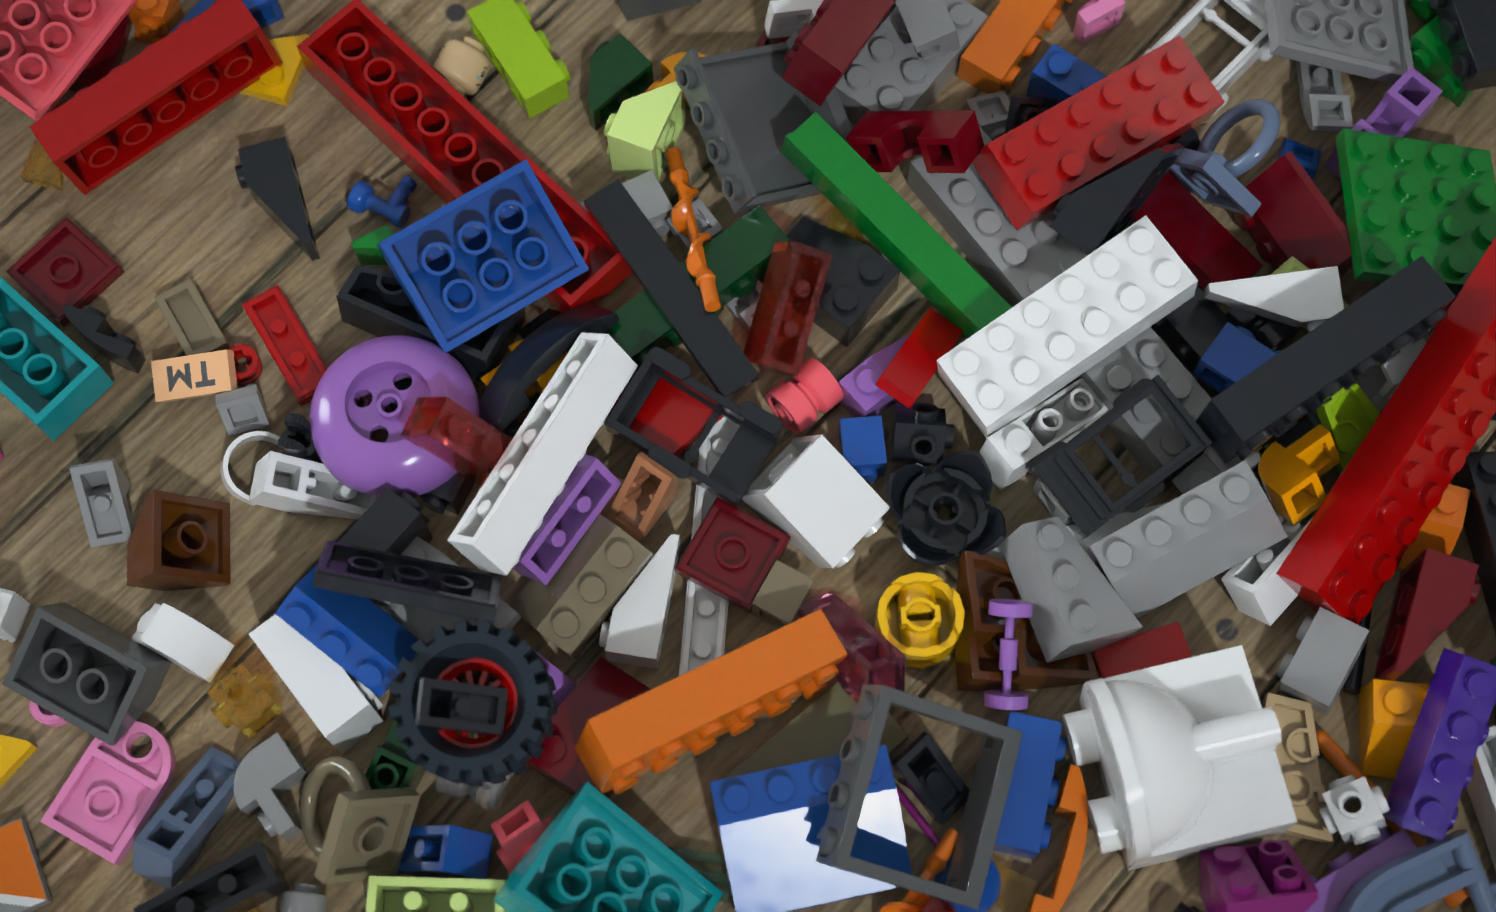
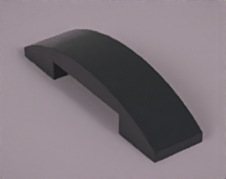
M591 303L569 309L534 330L509 354L492 377L479 403L480 421L503 432L532 404L524 391L575 343L580 333L605 334L620 320L618 315Z

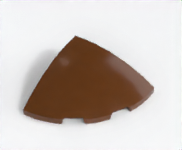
M963 551L960 556L956 590L960 595L965 611L963 629L955 645L958 691L1002 690L1003 670L999 669L1000 638H1005L1006 617L988 614L989 600L1022 599L1006 561L986 554L980 555L976 552ZM1029 617L1015 618L1014 638L1018 639L1017 670L1012 671L1011 690L1071 686L1098 679L1091 652L1047 663Z

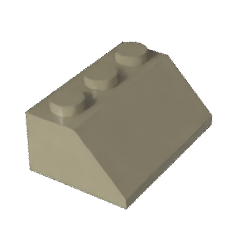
M599 513L547 586L530 579L511 603L510 607L518 612L521 618L577 660L599 632L603 621L609 619L613 608L654 555L624 530Z

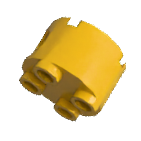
M921 572L903 575L892 582L891 586L881 596L877 607L874 631L879 647L890 662L900 664L903 667L923 669L939 664L952 653L963 629L965 611L960 595L953 587L951 589L948 584L944 583V579L935 574Z

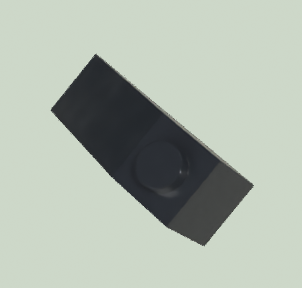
M281 137L239 148L241 164L236 165L235 170L241 188H249L255 202L311 260L320 259L295 159L286 138Z

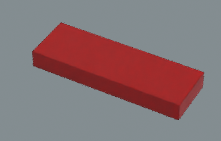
M276 285L243 303L242 306L302 407L312 401L315 389L327 367L281 289Z
M929 308L875 385L910 409L938 369L936 360L952 349L963 333V330Z

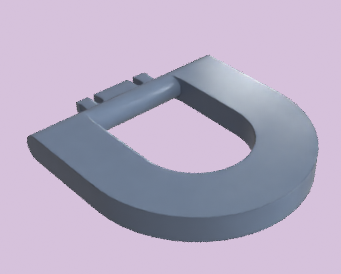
M1457 830L1445 835L1444 841H1432L1372 870L1350 890L1340 905L1338 912H1414L1465 887L1476 912H1496V878L1489 882L1468 830Z

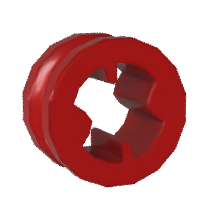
M237 344L230 347L228 350L234 351L235 365H239L237 360L241 358H246L248 363H252L251 366L245 365L247 370L239 373L236 369L237 385L246 386L257 381L262 374L263 365L256 351L245 344Z

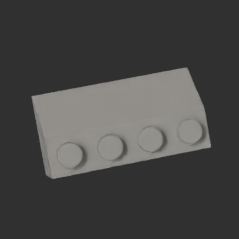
M1244 460L1091 544L1090 547L1115 591L1134 616L1139 618L1288 536L1247 461Z

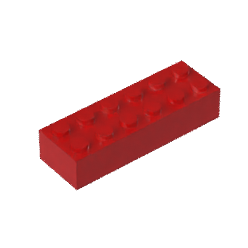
M216 0L209 9L192 20L183 22L174 32L160 41L148 45L142 53L125 64L116 66L107 76L90 87L81 89L72 99L57 109L46 112L41 116L40 120L29 127L52 162L86 195L258 81L259 77L278 65H282L283 62L260 25L241 0Z
M1179 35L989 142L972 164L1018 231L1054 210L1058 202L1068 192L1073 195L1077 190L1162 147L1165 143H1169L1185 134L1191 128L1204 123L1225 101Z

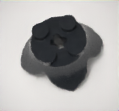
M955 452L943 457L932 468H927L919 463H907L890 472L887 482V501L898 524L897 536L899 543L906 554L915 562L924 565L940 566L960 558L963 551L985 555L1005 540V518L1002 512L990 502L993 485L992 476L980 452ZM942 506L949 508V517L952 520L946 519L944 521L939 519L937 512L933 508L939 511Z

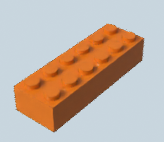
M819 609L587 720L575 750L598 791L604 794L613 789L615 794L622 793L639 782L638 776L650 770H653L655 775L660 774L678 763L677 757L689 751L694 756L701 754L717 743L715 738L727 732L732 737L745 732L755 724L753 719L767 713L769 718H773L792 706L790 701L804 695L806 700H809L821 694L829 687L827 681L840 673L838 667L848 654L822 609Z

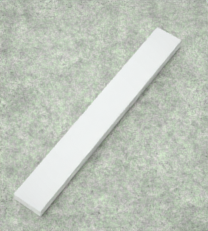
M723 417L713 426L699 450V471L707 476L710 475L740 427L739 425ZM697 484L691 540L717 497ZM687 580L679 676L725 654L729 601L690 580Z

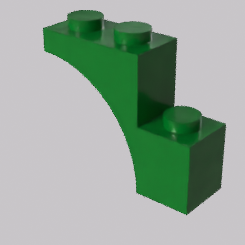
M1407 0L1406 4L1412 9L1413 13L1428 23L1415 33L1410 40L1414 69L1443 90L1441 95L1451 100L1459 108L1471 97L1475 90L1464 92L1460 79L1454 75L1452 56L1448 44L1444 43L1441 38L1440 21L1436 10L1430 6L1429 0Z

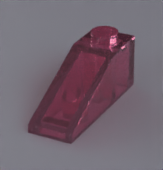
M833 591L802 603L798 611L799 617L803 618L822 609L848 655L839 665L838 670L840 673L835 677L842 689L856 703L859 701L863 684L884 685L905 692L906 656Z

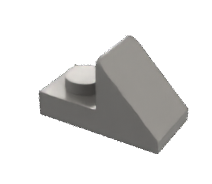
M115 459L70 466L69 470L90 547L129 541L134 530V524L126 494L131 485Z

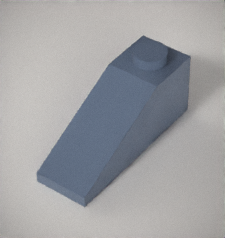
M212 746L208 749L133 840V872L168 890L178 884L200 855L234 796V778L241 763L240 760Z

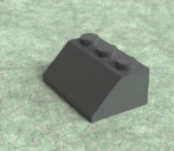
M63 602L37 606L2 685L106 744L113 746L117 744L155 700L172 661Z

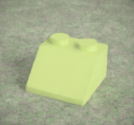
M677 81L626 99L622 102L617 114H610L605 125L604 136L608 140L607 155L610 156L613 173L633 179L652 170L659 182L667 165L665 152L667 149L676 146L686 124L685 95L678 86Z

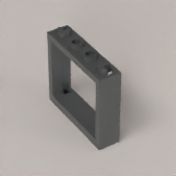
M863 684L858 704H853L852 706L854 720L850 734L845 738L841 746L840 759L842 764L838 779L832 784L828 794V805L830 808L825 826L820 829L817 836L818 839H821L815 862L978 910L1023 732L884 685ZM890 705L984 736L946 885L850 857Z

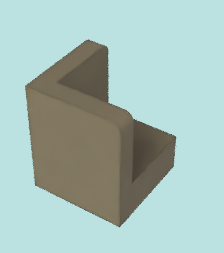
M776 560L752 602V615L778 629L796 621L798 611L813 585V579Z

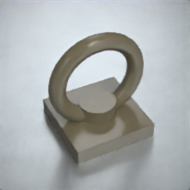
M333 756L320 761L310 771L304 782L299 805L300 824L305 841L310 850L319 858L314 876L323 884L368 880L369 876H397L421 795L411 787L371 790L364 772L347 758ZM338 774L346 779L352 791L338 792L326 837H324L318 822V797L326 779L331 775Z

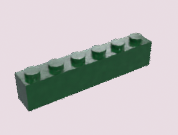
M758 205L703 246L707 266L716 276L715 283L721 303L720 309L715 311L717 317L723 312L724 305L735 297L743 298L756 287L759 279L768 273L775 274L787 265L789 257L792 256L790 240L761 205ZM685 259L680 265L696 286V278L687 271ZM645 290L614 312L620 320L605 333L609 334L638 365L635 372L640 368L653 347H660L665 350L669 346L676 347L682 344Z

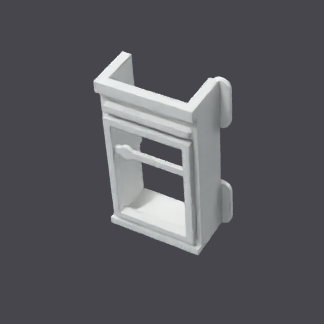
M1199 0L1151 49L1145 52L1144 55L1179 35L1183 40L1203 18L1215 23L1245 47L1212 81V84L1225 103L1202 124L1209 122L1227 103L1228 95L1226 91L1258 59L1268 61L1274 56L1270 54L1264 0H1223L1262 30L1251 42L1220 19L1217 13L1212 10L1221 0Z

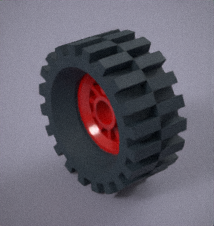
M467 620L454 622L455 629L449 631L440 626L430 631L434 639L428 643L419 639L412 645L411 648L416 652L415 656L410 662L402 658L397 667L398 670L403 672L400 682H391L389 692L396 696V705H389L390 718L397 721L399 727L393 730L398 742L406 745L408 748L406 754L414 762L421 764L425 770L456 784L464 783L469 786H483V783L486 782L493 784L507 781L505 776L511 773L519 775L528 769L525 763L532 756L538 759L545 750L541 747L545 737H552L555 726L551 724L552 714H558V702L553 698V691L556 690L554 680L546 670L548 667L542 658L524 640L503 626L499 629L491 622L480 620L478 625H471ZM475 673H482L478 685L488 686L491 677L494 676L498 679L490 687H505V689H508V710L505 713L503 735L477 733L478 738H471L473 732L462 731L461 735L455 732L456 730L437 731L415 725L420 678L460 682L459 679L466 676L468 684L477 685Z

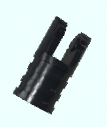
M297 412L288 414L284 421L287 428L283 431L277 442L282 453L322 463L312 441L310 423Z

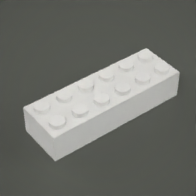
M1145 215L937 359L938 374L987 439V437L1030 411L1194 297L1198 279Z

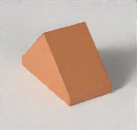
M640 452L637 454L606 518L640 543L677 496L676 475Z

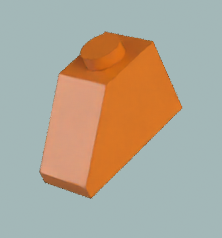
M1452 484L1447 486L1439 505L1431 511L1420 528L1417 539L1413 544L1409 545L1396 565V570L1402 571L1426 548L1451 555L1463 528L1471 490Z

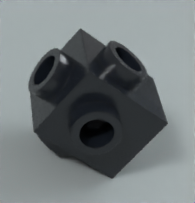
M917 403L911 406L910 409L903 405H895L892 461L919 463L923 466L937 464L944 456V449H952L954 426L953 424H946L945 408H938L930 403Z

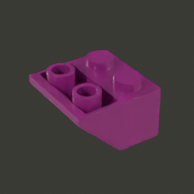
M1288 839L1280 841L1265 840L1258 844L1235 847L1221 846L1213 850L1199 851L1200 898L1207 912H1306L1318 900V890Z

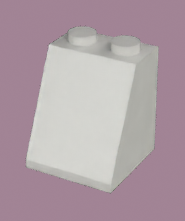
M822 434L793 438L755 478L742 499L745 504L768 524L791 536L790 543L819 568H834L835 566L840 568L845 565L856 552L853 547L863 536L865 538L871 536L882 526L884 520L881 517L890 509L885 501Z

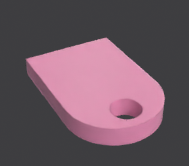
M135 721L116 745L110 746L95 737L40 822L111 863L120 866L132 847L133 840L142 831L173 780L176 760L170 742L152 726ZM150 736L152 749L149 754L143 758H134L131 754L133 742L138 737Z

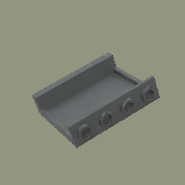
M802 29L796 30L783 43L699 57L696 48H691L673 68L676 73L677 84L683 90L691 109L692 120L698 127L705 143L707 156L713 163L720 179L723 195L729 201L734 214L753 210L758 205H761L763 208L822 194L780 152L785 136L788 133H793L815 112L846 142L847 135L853 129L835 87L823 104L819 106L781 78L789 66L783 60L795 44L794 41Z

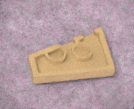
M1268 692L1264 695L1262 708L1272 707L1279 722L1282 742L1275 751L1297 818V822L1284 833L1331 844L1333 843V836L1330 834L1319 810L1325 807L1326 802L1322 795L1325 792V786L1322 785L1318 756L1320 754L1312 704Z

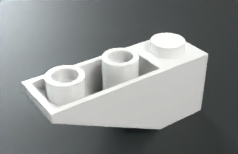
M1083 378L987 437L979 452L987 463L993 483L1000 491L1028 474L1029 463L1052 445L1060 441L1067 443L1108 411V408Z

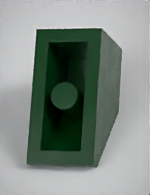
M621 33L611 41L601 43L596 48L593 56H591L588 111L590 124L595 130H598L607 122L611 113L617 114L624 100L640 95L654 83L652 63Z

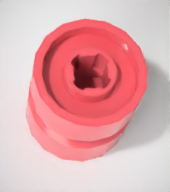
M812 357L806 359L791 372V381L781 380L765 393L766 402L772 412L788 430L796 435H801L817 421V412L827 413L844 398L842 388L831 372Z

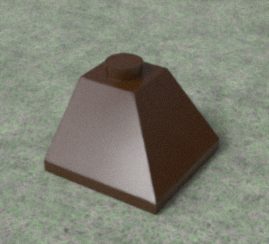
M158 490L149 492L127 544V586L174 591L219 587L231 584L230 503Z

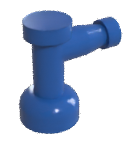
M404 176L399 183V187L386 201L374 195V189L369 183L359 180L349 194L347 209L355 213H363L368 209L391 220L393 226L401 229L410 215V207L405 205L410 193L417 187V183L412 178Z

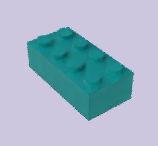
M0 277V394L54 442L114 382L97 362Z

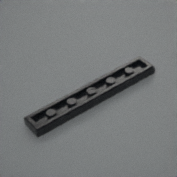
M619 179L584 200L586 209L716 391L729 399L757 381L759 374L715 312L705 310L701 293Z

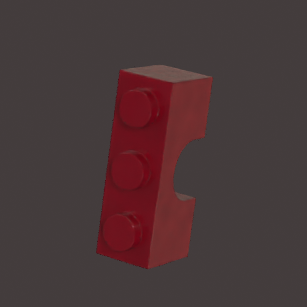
M975 110L867 111L846 137L847 143L876 172H893L903 160L922 154L927 173L964 174L985 146Z

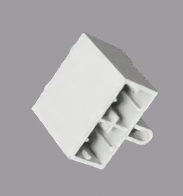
M1242 645L1105 679L1099 678L1087 681L1083 685L1079 698L1081 710L1062 715L1065 735L1075 766L1096 762L1105 791V797L1087 801L1088 816L1100 854L1121 850L1127 871L1199 854V851L1213 850L1221 846H1233L1283 834L1297 822L1275 751L1282 742L1279 722L1272 707H1261Z

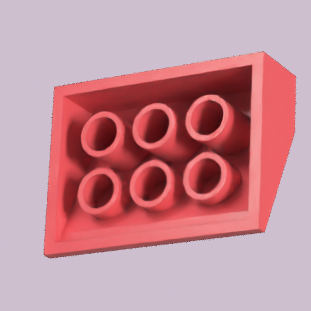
M0 0V97L34 121L40 120L43 114L53 110L138 0Z

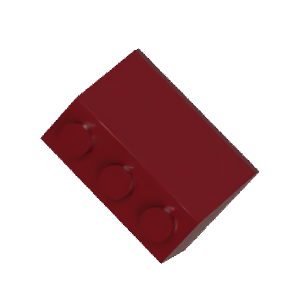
M1290 151L1245 187L1262 203L1255 214L1251 217L1233 211L1234 219L1242 230H1247L1256 243V250L1261 259L1267 263L1269 262L1274 270H1277L1293 256L1310 270L1338 266L1341 281L1353 263L1348 229L1292 151Z

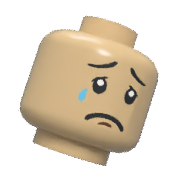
M465 37L463 41L448 40L436 59L433 69L464 97V95H475L479 91L490 71L491 63L487 56L483 54L486 48L478 41Z

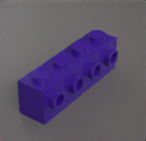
M1443 648L1386 801L1390 811L1383 813L1384 817L1403 828L1444 841L1446 832L1453 828L1457 820L1458 809L1456 806L1461 792L1469 785L1473 777L1474 768L1472 763L1477 749L1483 745L1489 734L1488 720L1493 706L1496 704V666Z

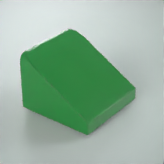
M384 225L351 242L361 265H388L376 245L393 235L388 225Z

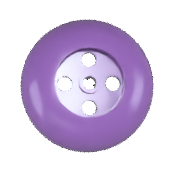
M391 335L373 338L344 352L328 367L315 389L310 407L311 437L316 452L324 466L335 479L347 488L373 495L375 498H378L387 487L398 496L404 491L412 497L438 488L453 477L469 458L468 453L480 429L479 398L465 368L449 352H444L440 346L412 336ZM403 379H412V384L408 389H397ZM361 397L372 398V402L367 407H358L356 405V402ZM397 408L394 412L388 413L389 410ZM420 411L428 414L422 426L413 425V414ZM377 429H383L389 435L385 442H376L371 440L372 433Z

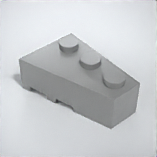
M1059 516L1024 523L1000 544L1021 599L1033 602V616L1029 617L1047 663L1099 650L1127 639L1143 627Z

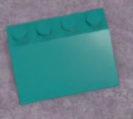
M585 782L516 865L493 901L507 912H713L724 893L589 782Z

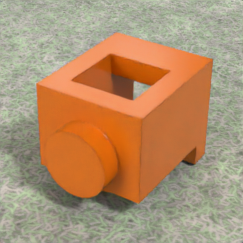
M138 0L128 13L136 28L134 36L136 41L149 44L158 42L166 37L185 17L178 0Z

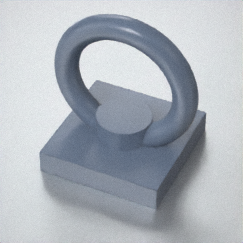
M1251 99L1235 105L1223 113L1209 127L1201 139L1197 151L1184 148L1170 170L1204 203L1252 217L1262 203L1236 177L1255 166L1273 145L1280 129L1278 109L1273 103L1265 99ZM1254 115L1263 117V127L1258 138L1240 157L1229 162L1223 156L1214 152L1222 136L1236 123Z

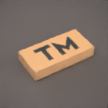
M226 349L151 361L155 402L165 403L205 397L238 389L233 350Z

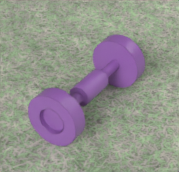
M1016 599L989 600L988 614L1006 617L1005 638H1000L999 669L1003 670L1002 690H987L984 692V706L1000 710H1024L1028 708L1029 694L1011 690L1012 671L1017 670L1018 639L1014 638L1015 618L1032 617L1033 602Z

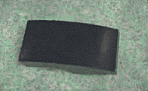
M1012 95L1005 133L1055 106L1057 99L1043 96Z
M66 304L63 309L64 314L96 351L113 363L139 374L145 359L135 347L136 342L123 334L115 333L106 321L107 316L100 310L87 305L79 309Z

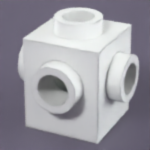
M1353 775L1342 777L1328 785L1330 790L1322 793L1327 806L1319 809L1330 834L1340 832L1345 844L1353 841L1355 845L1369 842L1381 835L1380 830L1387 828L1383 813L1390 811V808L1379 785L1370 788L1365 776L1355 780ZM1359 800L1362 803L1361 809L1356 813H1349L1344 809L1345 805Z

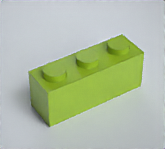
M487 0L466 11L471 32L477 41L486 48L484 52L529 119L570 97L567 81L571 80L568 69L561 59L556 61L549 53L551 46L542 30L539 29L535 32L530 24L532 22L530 13L521 0L515 2V0Z

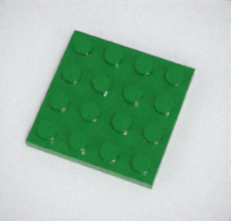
M1343 128L1335 137L1355 280L1383 283L1423 256L1452 293L1459 294L1496 237V183L1490 151Z

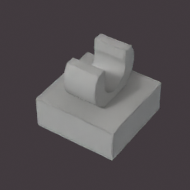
M250 383L246 387L215 395L217 409L229 436L270 425L269 415L256 384Z

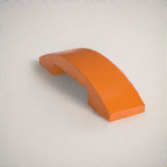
M1070 764L1064 772L1053 814L1070 819L1049 898L1034 894L1029 899L1026 912H1059L1078 877L1088 831L1087 795L1080 767Z

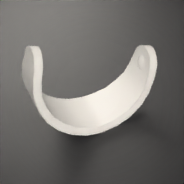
M252 431L240 435L230 444L221 462L220 473L225 488L232 496L249 505H256L249 503L250 496L239 490L230 478L228 462L234 450L247 442L256 440L268 441L277 445L279 436L265 431Z

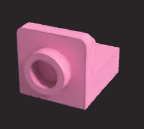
M1092 0L1083 5L1077 13L1073 29V35L1082 45L1119 25L1126 4L1125 0Z

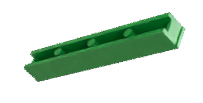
M817 112L811 115L793 133H788L785 136L780 152L892 264L898 267L900 272L955 326L963 330V334L967 338L1012 308Z

